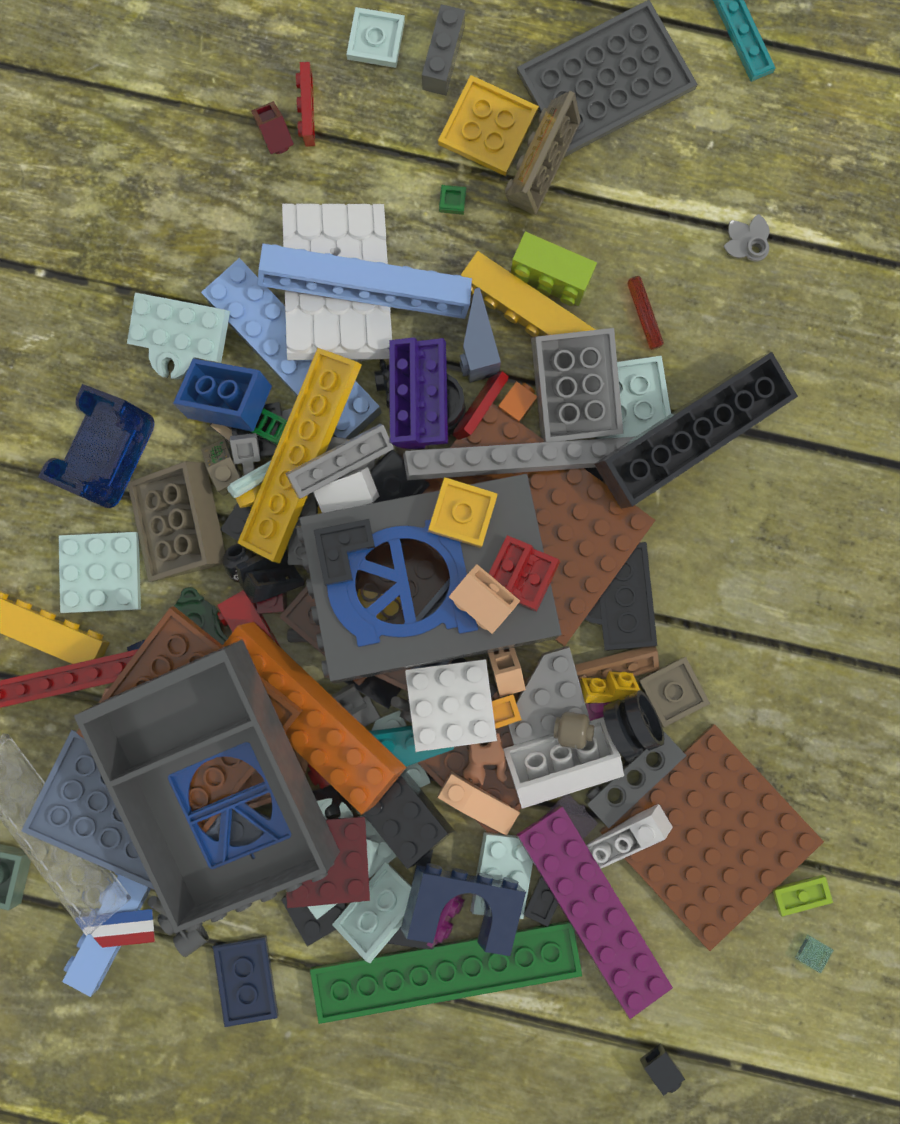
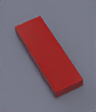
M503 371L488 379L453 431L452 435L456 439L460 440L472 435L508 381L509 376Z

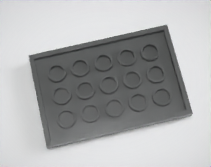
M650 0L517 67V74L534 104L539 106L538 111L540 114L544 108H548L551 100L568 91L575 93L581 122L564 157L695 90L698 85Z

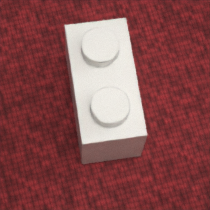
M368 467L346 474L314 491L322 513L372 504L379 497Z

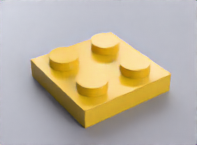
M444 477L428 532L482 548L498 494Z

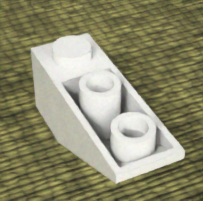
M657 804L634 815L586 844L601 869L665 840L673 827L660 805Z

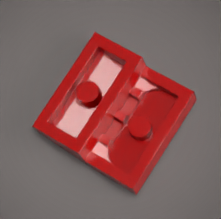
M507 535L490 569L489 575L520 600L518 604L537 612L560 561L553 556L534 549L530 544Z

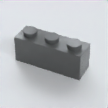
M443 4L440 5L422 72V90L447 96L465 28V10Z

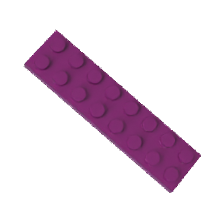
M558 806L516 835L629 1019L673 989L562 806Z

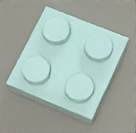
M355 7L346 54L347 60L396 68L405 24V15Z

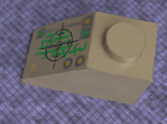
M222 439L201 449L206 468L217 491L225 496L229 494L227 487L230 483L243 476L238 465L234 464L233 455L226 440Z

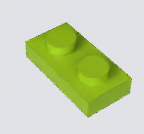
M824 875L778 886L776 889H773L777 909L782 917L833 903L827 879Z

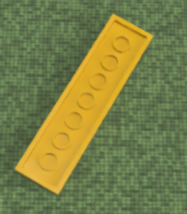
M317 348L242 530L238 544L273 562H281L308 496L306 495L299 499L285 473L326 452L362 364Z

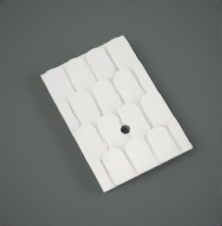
M282 204L283 247L305 249L323 254L330 253L335 256L388 264L384 204ZM285 290L287 360H313L317 348L348 359H389V340H392L390 307Z

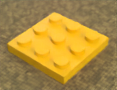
M470 75L438 139V145L506 176L538 112L539 106Z

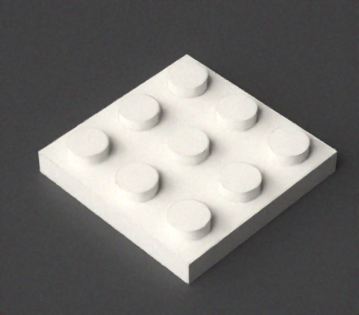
M486 659L405 670L416 752L497 741Z

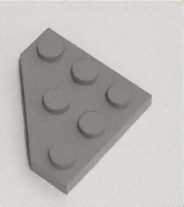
M569 646L542 653L535 670L525 683L526 690L520 692L519 698L516 701L522 720L508 724L514 745L554 734L556 718L561 717L564 712L580 713L589 717Z

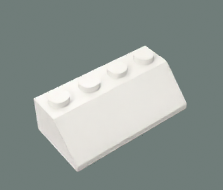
M604 717L590 721V725L595 726L592 742L587 741L583 749L560 746L558 739L554 738V734L503 749L522 809L624 776L621 756L610 738Z

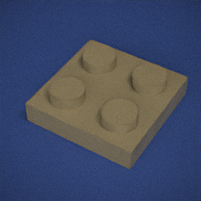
M682 657L638 680L645 695L654 706L662 727H666L710 704L686 657Z

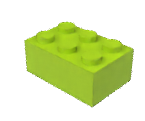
M525 231L512 259L510 273L528 285L537 288L536 290L545 296L553 295L560 298V301L568 306H579L591 281L597 262Z

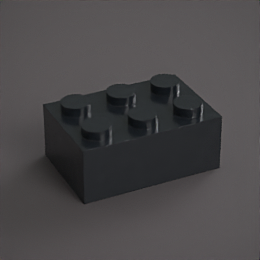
M406 770L403 771L378 803L364 813V816L407 869L415 866L455 831Z

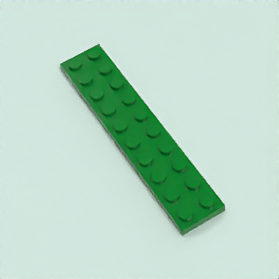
M569 921L552 923L548 927L541 925L519 929L516 931L510 956L484 952L477 942L478 937L436 944L433 950L414 948L377 955L371 963L366 962L363 958L311 967L310 974L318 1024L582 977L574 929Z

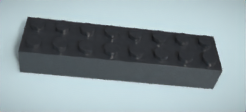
M773 352L767 353L737 370L594 463L620 508L633 507L797 398L798 395Z

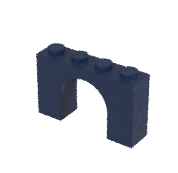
M427 863L426 867L417 865L401 930L406 939L433 943L444 906L458 895L465 893L476 894L482 897L485 907L477 941L484 952L510 956L526 891L518 884L517 880L504 877L501 881L495 880L493 876L485 873H478L477 876L468 875L467 871L458 868H452V871L442 870V867L436 864Z

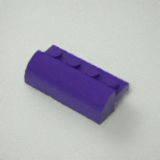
M415 337L389 340L390 443L405 449H425V446L448 444L446 341L444 338L417 341Z

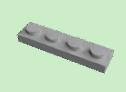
M379 424L285 474L296 496L301 499L393 450L394 447L390 443V438L384 425Z

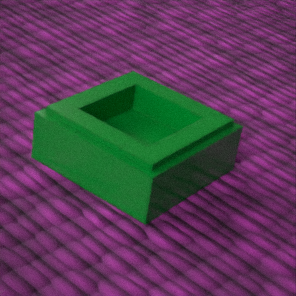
M441 185L439 212L464 215L466 187Z

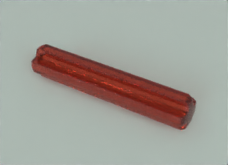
M640 276L632 277L628 280L627 284L648 345L651 350L658 349L664 345V341L642 278Z

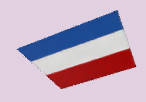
M152 909L77 917L102 948L155 942Z

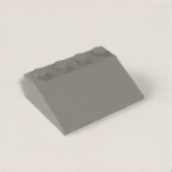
M614 328L532 337L540 435L544 442L623 434Z

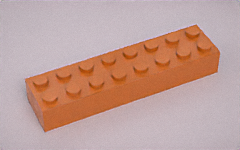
M254 622L238 625L223 646L226 647L243 639L258 674L303 710L285 732L292 748L361 815L373 808L407 767Z

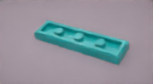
M713 0L750 81L752 82L773 73L776 67L745 1Z

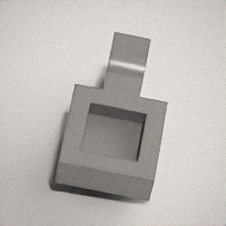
M257 434L230 436L234 464L242 463L244 475L255 470L254 462L261 459Z

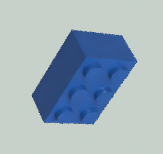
M193 358L173 404L188 419L254 431L272 385L260 370Z

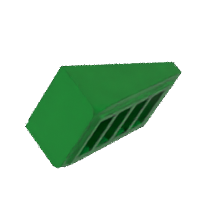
M263 409L261 412L263 417L254 431L249 432L256 433L257 436L278 445L288 420ZM269 418L271 422L266 432H264L262 429ZM276 423H279L280 426L275 435H270Z

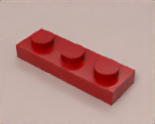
M300 62V73H296L297 89H301V97L296 99L297 111L302 114V121L297 122L298 136L303 137L305 147L315 146L313 74L310 62Z

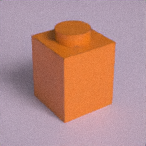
M516 382L498 408L521 423L535 404L538 396L535 395V390L528 384L523 383L521 385Z

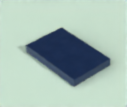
M267 935L214 944L213 953L224 1027L278 1018Z

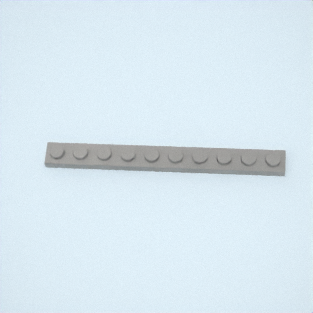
M634 437L405 451L403 458L407 480L595 467L594 463Z

